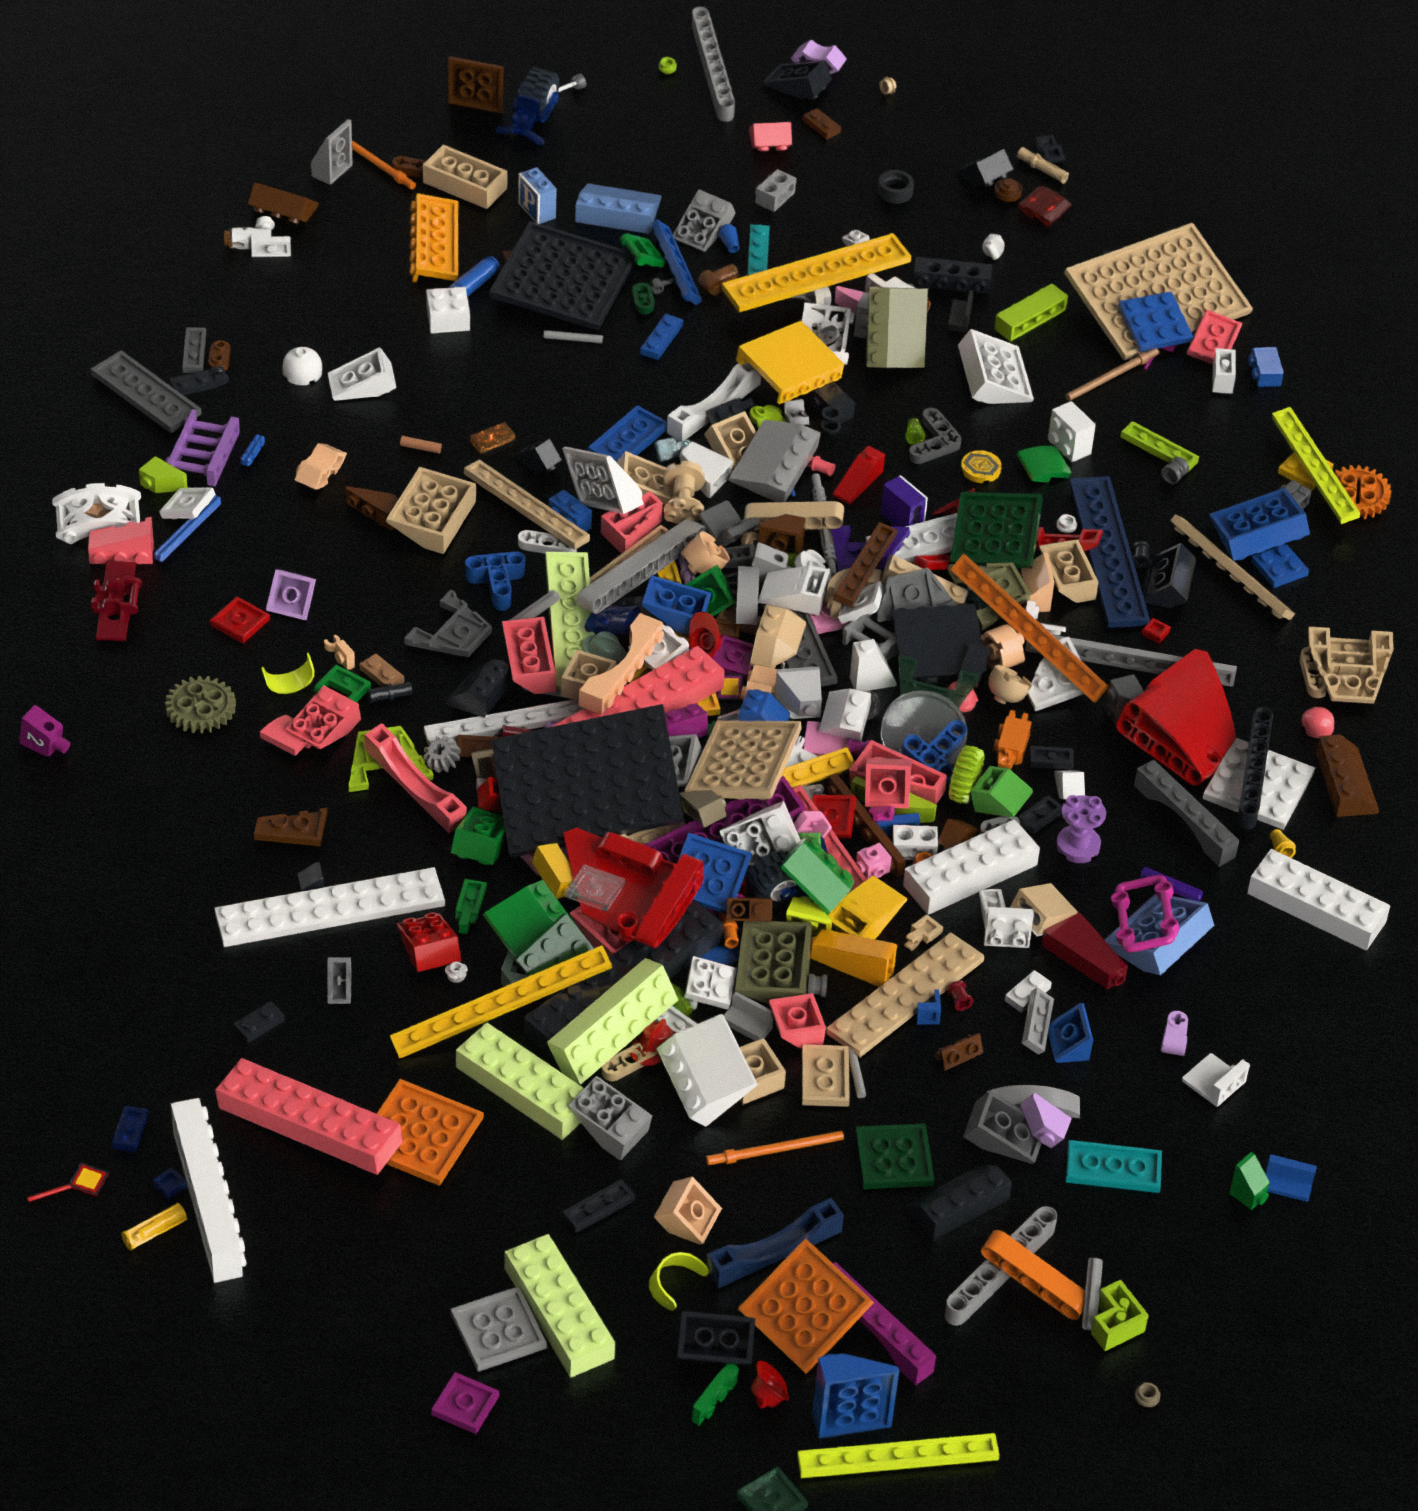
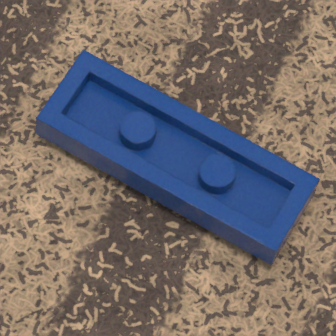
M665 314L641 347L640 354L659 360L683 326V319Z

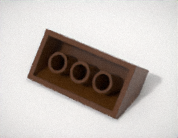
M1342 735L1320 736L1316 756L1336 817L1378 814L1379 809L1358 747Z

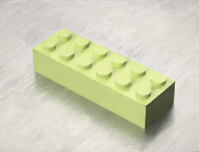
M645 958L547 1042L562 1074L581 1085L639 1035L645 1027L649 1026L678 1001L663 965Z
M487 1022L456 1049V1067L560 1139L563 1140L581 1123L568 1108V1105L584 1088Z
M549 1234L505 1251V1270L514 1285L520 1287L535 1320L570 1378L613 1360L615 1341Z

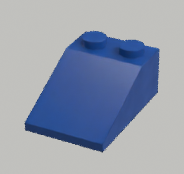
M651 575L642 607L678 633L689 636L691 618L698 612L707 611L712 593Z

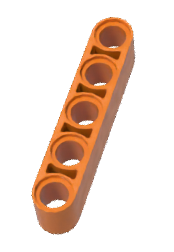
M1000 1230L992 1232L981 1249L982 1255L1066 1317L1073 1320L1079 1319L1084 1310L1085 1290Z

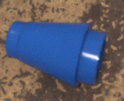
M731 224L721 226L719 228V238L730 253L737 252L740 247L736 228Z

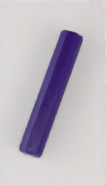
M1144 867L1141 871L1140 879L1154 875L1165 876L1167 882L1172 884L1174 893L1182 897L1200 901L1203 896L1202 890L1150 868Z

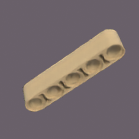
M835 501L750 503L745 507L744 519L750 520L756 517L761 524L778 516L790 514L806 518L805 529H837L843 524L844 506ZM760 524L754 530H760Z

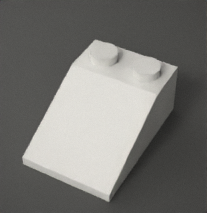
M380 347L328 373L334 400L377 397L396 388L392 364Z

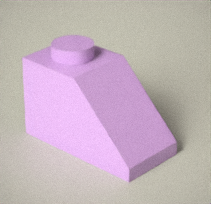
M1033 1093L1021 1103L1032 1136L1050 1148L1064 1139L1072 1119L1036 1093Z

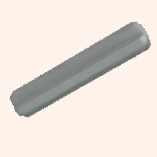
M551 590L510 620L535 618L560 600L558 592Z
M1089 1258L1082 1320V1328L1085 1330H1092L1094 1317L1098 1315L1103 1261L1098 1258Z

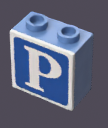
M536 167L519 174V204L536 223L541 224L556 218V188Z

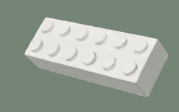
M1014 819L905 868L903 886L929 915L979 892V890H984L1036 866L1040 847Z
M1270 849L1252 874L1247 893L1366 951L1385 925L1390 909L1389 904L1273 849Z

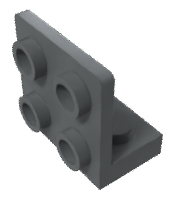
M728 500L698 515L711 536L716 539L715 541L718 546L722 545L723 547L742 539L746 532H752L760 524L756 517L750 520L747 518L741 520Z

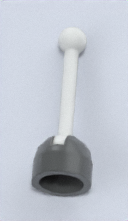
M581 73L573 76L571 83L559 87V91L570 87L575 89L585 88L586 81Z

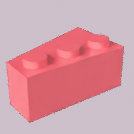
M152 517L145 518V521L135 524L133 521L127 522L126 526L118 528L110 526L90 531L88 546L90 564H107L108 561L153 564Z

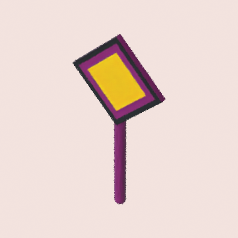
M724 674V688L716 692L717 699L743 700L740 698L743 687V674Z

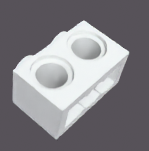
M893 825L892 843L906 860H915L919 852H928L934 856L938 850L937 827Z

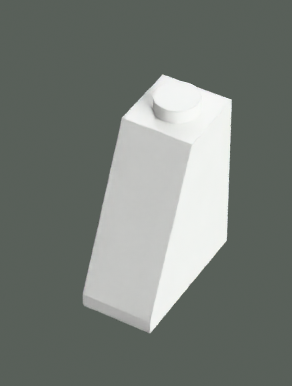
M693 441L680 452L681 461L694 462L702 467V472L705 474V483L700 490L709 498L732 474V460Z
M874 639L853 642L850 680L854 690L869 691L896 686L891 668Z

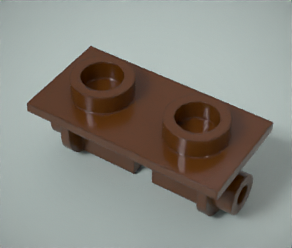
M980 1033L972 1036L968 1034L953 1045L950 1044L944 1048L937 1049L935 1057L938 1061L942 1060L945 1071L983 1053Z

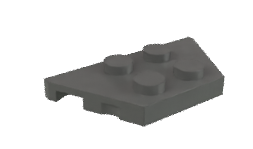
M929 568L888 576L876 620L877 622L890 620L892 611L899 608L916 609L922 606L927 608L940 605L955 606L956 602Z

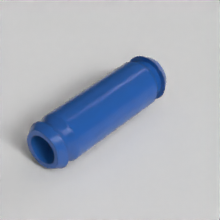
M492 256L485 257L450 285L449 288L465 287L468 297L499 271V262Z

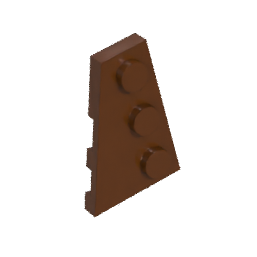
M327 808L319 809V812L314 813L300 811L299 815L293 816L279 814L258 817L254 840L321 846L327 818Z

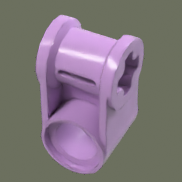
M1173 1011L1168 1015L1161 1052L1184 1056L1187 1044L1188 1017L1183 1012Z

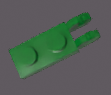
M735 1364L725 1365L694 1404L692 1412L693 1423L700 1425L705 1418L709 1419L714 1412L715 1404L718 1401L722 1402L728 1390H732L735 1387L739 1368Z

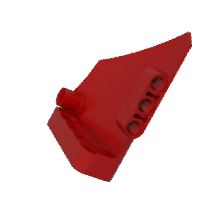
M1194 649L1154 678L1145 691L1125 705L1116 724L1118 731L1191 785H1199L1204 780L1213 778L1222 759L1236 740L1230 708L1219 676L1208 652Z
M577 827L564 832V839L582 914L618 932V936L624 941L635 940L657 948L676 926L699 891L704 879V862L683 854L677 864L664 860L661 853L657 850L612 832L605 833L603 838Z

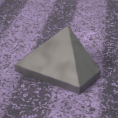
M328 957V1004H351V958Z

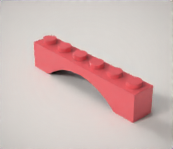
M382 723L365 734V750L448 833L454 831L465 818L467 807L453 793L439 788L426 778L409 759L397 738Z

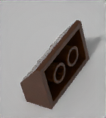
M255 182L248 205L254 207V211L264 213L265 210L270 211L271 216L281 219L283 215L288 217L287 221L299 224V221L307 222L319 204L308 198Z

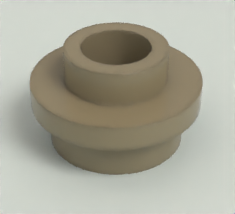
M1144 1383L1137 1388L1135 1398L1140 1405L1152 1407L1159 1402L1160 1392L1154 1384Z

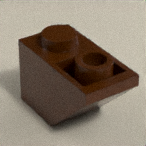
M772 897L727 898V921L772 922Z

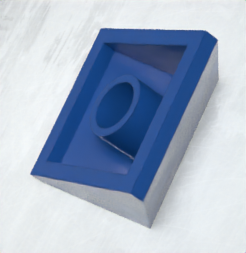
M1079 1003L1049 1024L1048 1035L1054 1060L1057 1063L1090 1060L1093 1037L1085 1006L1083 1003Z

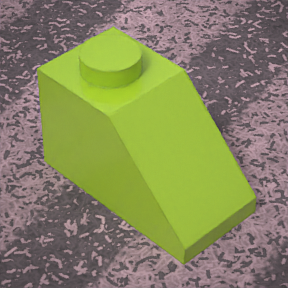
M156 456L139 469L140 485L155 493L176 492L179 488H187L186 473Z

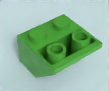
M989 766L970 791L975 812L1014 817L1033 793L1032 788L1009 768Z

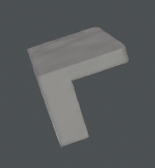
M738 992L733 994L732 1006L724 1014L729 1027L754 1041L765 1038L773 1027L772 1011Z

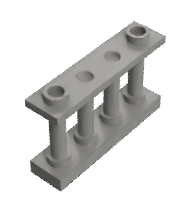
M878 610L871 615L865 614L860 616L857 620L844 626L842 630V644L847 645L853 638L858 641L871 640V638L861 633L868 627L887 639L881 644L876 642L887 663L898 654L895 632L892 633L874 622Z

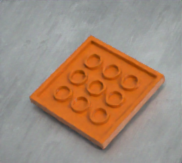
M400 1079L377 1112L378 1115L399 1123L401 1127L403 1142L386 1164L440 1186L481 1123L483 1112Z
M805 1238L738 1309L746 1317L755 1318V1326L807 1374L818 1362V1358L823 1357L874 1302Z

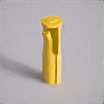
M176 1203L133 1228L122 1232L121 1236L129 1250H132L186 1221L185 1210L180 1203Z

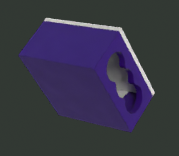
M900 475L884 484L881 515L895 527H906L925 522L928 498Z

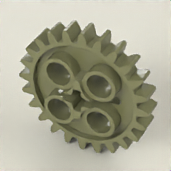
M198 676L197 680L190 677V682L181 680L182 685L175 684V690L170 689L169 695H166L165 707L167 717H170L171 723L176 722V727L183 725V731L191 728L192 733L196 729H199L200 733H203L204 729L212 732V727L220 729V723L227 725V719L232 720V714H235L236 699L234 692H231L230 686L225 687V682L218 684V678L210 681L209 676L205 680H202L201 676Z

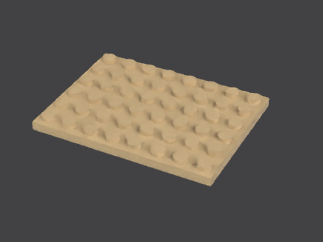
M1193 223L1066 268L1064 272L1123 360L1135 357L1141 352H1139L1118 308L1119 301L1172 291L1192 335L1196 333L1206 309L1233 320L1250 314L1253 310Z

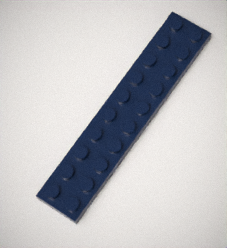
M1110 476L1070 479L1069 486L1081 530L1101 529L1103 531L1098 546L1087 552L1091 567L1098 580L1097 589L1107 627L1146 626L1150 619Z

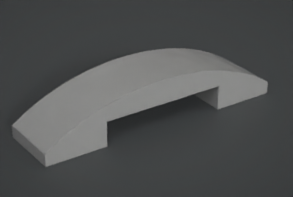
M1015 1085L991 1090L1022 1109L1021 1103L1033 1093H1036L1069 1117L1080 1118V1097L1068 1091L1037 1085Z

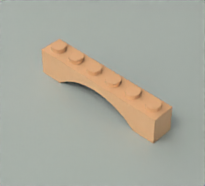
M640 613L630 625L629 643L631 647L628 654L611 670L589 677L579 690V706L600 715L607 708H610L614 698L622 693L624 685L632 680L635 671L640 669L645 658L652 654L655 645L662 641L664 636L662 631L663 622Z

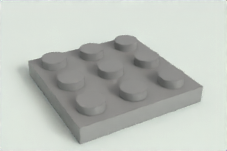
M519 1286L451 1309V1316L477 1371L547 1348V1342Z

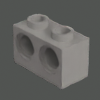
M777 169L762 184L756 187L755 203L775 212L795 193L796 178Z

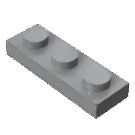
M1037 987L1031 991L1022 1044L1039 1055L1045 1051L1054 999Z

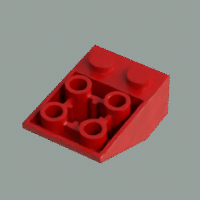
M428 913L421 918H407L403 922L397 923L404 946L417 972L461 961L458 936L440 913Z

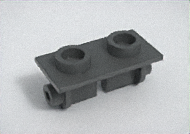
M820 324L816 336L827 346L836 340L837 328L833 325L822 328Z

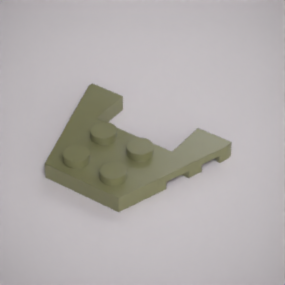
M987 563L986 566H979L1020 605L1030 599L1031 593L1013 563ZM954 564L948 565L947 571L952 577L954 583L958 584L963 582L957 575H955L950 570ZM991 607L977 610L981 630L986 629L1002 618Z

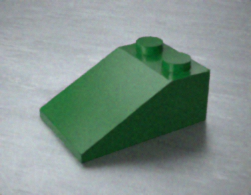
M472 807L455 830L451 853L456 854L462 859L470 858L477 860L483 865H493L498 859L507 839L503 815Z

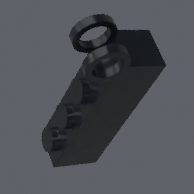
M834 382L802 394L814 408L822 413L821 430L826 434L833 435L838 433L841 427L840 423L854 417L855 402ZM827 423H833L837 426V428L829 430L825 428L824 425Z

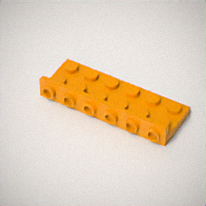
M417 194L415 201H412L410 206V212H413L410 218V224H412L410 237H413L410 241V249H412L410 262L413 263L410 265L409 272L412 275V282H417L418 275L456 281L458 278V201Z

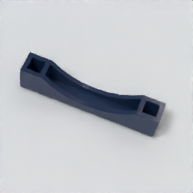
M832 1198L810 1207L792 1224L768 1238L745 1245H726L707 1254L706 1266L709 1269L708 1275L717 1288H721L788 1257L805 1238L814 1245L841 1233L844 1215Z

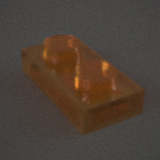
M505 422L470 436V442L480 454L515 440V433Z

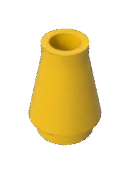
M1273 830L1269 837L1274 850L1292 858L1296 852L1295 844L1281 830Z

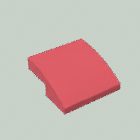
M288 715L278 717L260 731V738L295 756L304 747L309 749L312 746L285 731V728L294 719Z

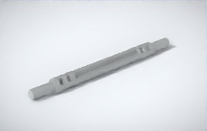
M817 473L813 474L814 488L812 493L814 502H826L820 475ZM819 529L825 564L830 568V575L833 577L837 573V559L832 530Z

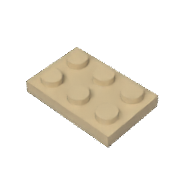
M802 1045V1105L849 1107V1046Z

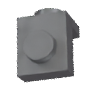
M803 399L784 402V418L787 423L809 424V416L804 411Z

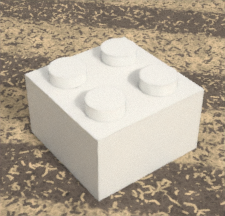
M465 287L427 290V313L431 333L470 330V311Z
M1070 401L1052 409L1048 439L1071 462H1074L1091 454L1096 424Z

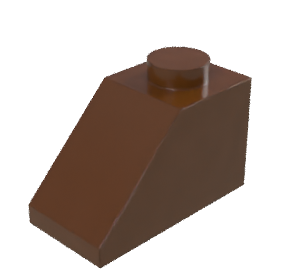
M947 819L938 843L943 845V850H947L974 838L979 829L961 820Z

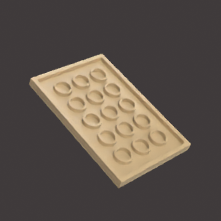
M717 720L686 786L685 792L712 790L724 799H772L802 729L801 721Z

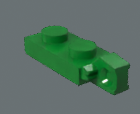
M464 880L455 911V921H459L458 933L468 934L470 923L475 924L476 920H478L487 889V882Z

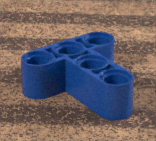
M505 552L476 555L467 558L465 563L466 580L472 584L488 583L493 607L499 611L509 609L511 606V585L509 580L520 579L525 575L524 554L521 552Z
M954 720L929 745L919 736L909 735L903 742L901 754L947 774L949 778H946V788H948L954 766L946 759L963 742L967 727L964 722ZM951 731H956V732H958L960 735H959V736H956V735L952 734ZM938 745L944 746L946 750L940 749ZM907 746H913L916 750H910ZM925 759H928V760H930L933 764H927V763H925L924 760H925Z

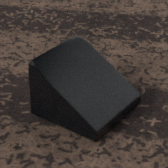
M319 862L298 873L302 892L324 888L323 874Z

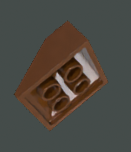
M449 57V103L502 113L503 66Z

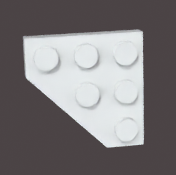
M1070 637L1059 640L1080 659ZM1044 657L1036 670L1032 687L1027 696L1034 710L1038 711L1084 693Z

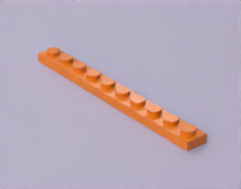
M963 554L950 570L1018 633H1021L1033 647L1095 703L1109 688L1101 678L967 555Z

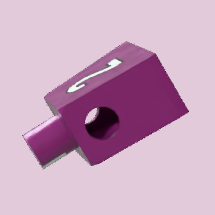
M34 705L23 716L19 742L21 745L45 756H50L56 749L65 753L70 746V742L62 738V724L38 706Z

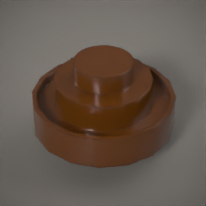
M1003 179L995 184L994 194L1002 201H1016L1021 197L1022 186L1013 179Z

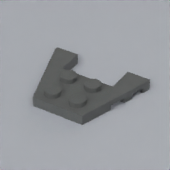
M450 590L440 600V607L454 613V615L435 635L414 627L404 638V644L469 657L492 633V626L476 611L472 612L467 607V603L464 600L460 601L456 597V593Z

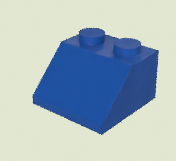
M758 689L747 691L739 711V721H788L790 718V713L770 692Z

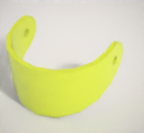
M307 653V661L304 665L290 673L272 675L267 673L264 667H261L267 686L271 691L280 694L294 693L304 689L314 678V667L309 653Z
M683 1252L670 1254L661 1261L649 1279V1289L653 1298L669 1310H675L677 1305L661 1286L659 1279L660 1269L672 1265L684 1266L702 1276H707L709 1274L708 1267L692 1254Z

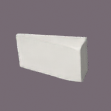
M1001 889L979 890L983 922L985 923L988 907L1006 908Z

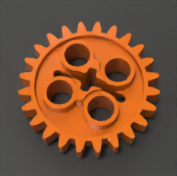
M1350 465L1349 470L1345 467H1342L1341 472L1335 470L1336 477L1364 519H1366L1367 514L1374 517L1375 512L1381 514V510L1386 509L1387 504L1390 502L1391 485L1387 484V478L1382 479V473L1376 475L1375 469L1370 472L1368 471V466L1363 470L1360 465L1357 466V469ZM1357 480H1360L1359 504L1356 503Z

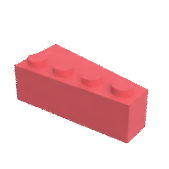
M873 740L868 743L849 769V785L851 786L855 776L866 780V763L868 758L912 760L910 793L937 804L946 791L947 775Z

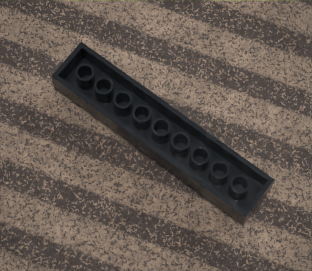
M693 899L676 926L657 948L635 940L631 941L609 957L612 965L611 969L564 988L524 1017V1035L556 1061L547 1042L641 961L647 958L663 965L670 980L690 965L693 956L700 958L723 942L724 923Z

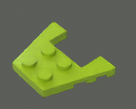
M401 726L387 728L397 738L401 747L419 771L429 780H433V772L425 765V760L417 753L414 744ZM371 730L358 732L349 780V792L368 790L369 783L366 771L383 768L365 750V734Z

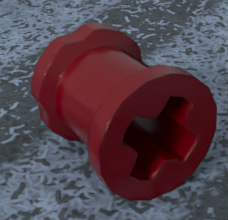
M964 981L952 982L947 987V994L953 998L956 1010L964 1011L973 1005V997L968 995Z

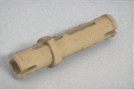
M1024 147L1019 150L1017 158L1030 164V167L1041 170L1061 183H1065L1068 179V172L1041 158V155L1034 154Z

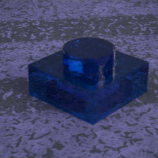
M171 1167L153 1179V1186L169 1200L187 1187V1181Z

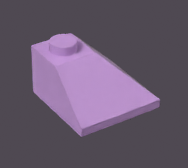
M275 570L266 610L307 620L316 579L284 570Z

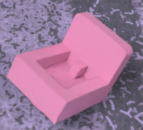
M803 811L794 822L797 833H821V841L832 828L821 811Z

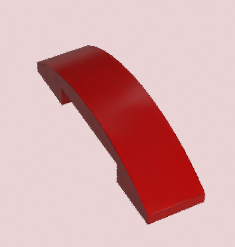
M1039 527L1035 550H1039L1041 545L1078 539L1083 551H1088L1098 546L1103 531L1101 529H1082L1080 535L1045 534L1044 527Z

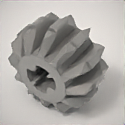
M444 735L442 739L436 736L434 742L428 741L430 746L424 748L426 754L423 757L430 769H435L436 772L440 773L443 769L445 772H448L451 766L456 768L454 762L460 761L459 754L461 752L454 739H449Z

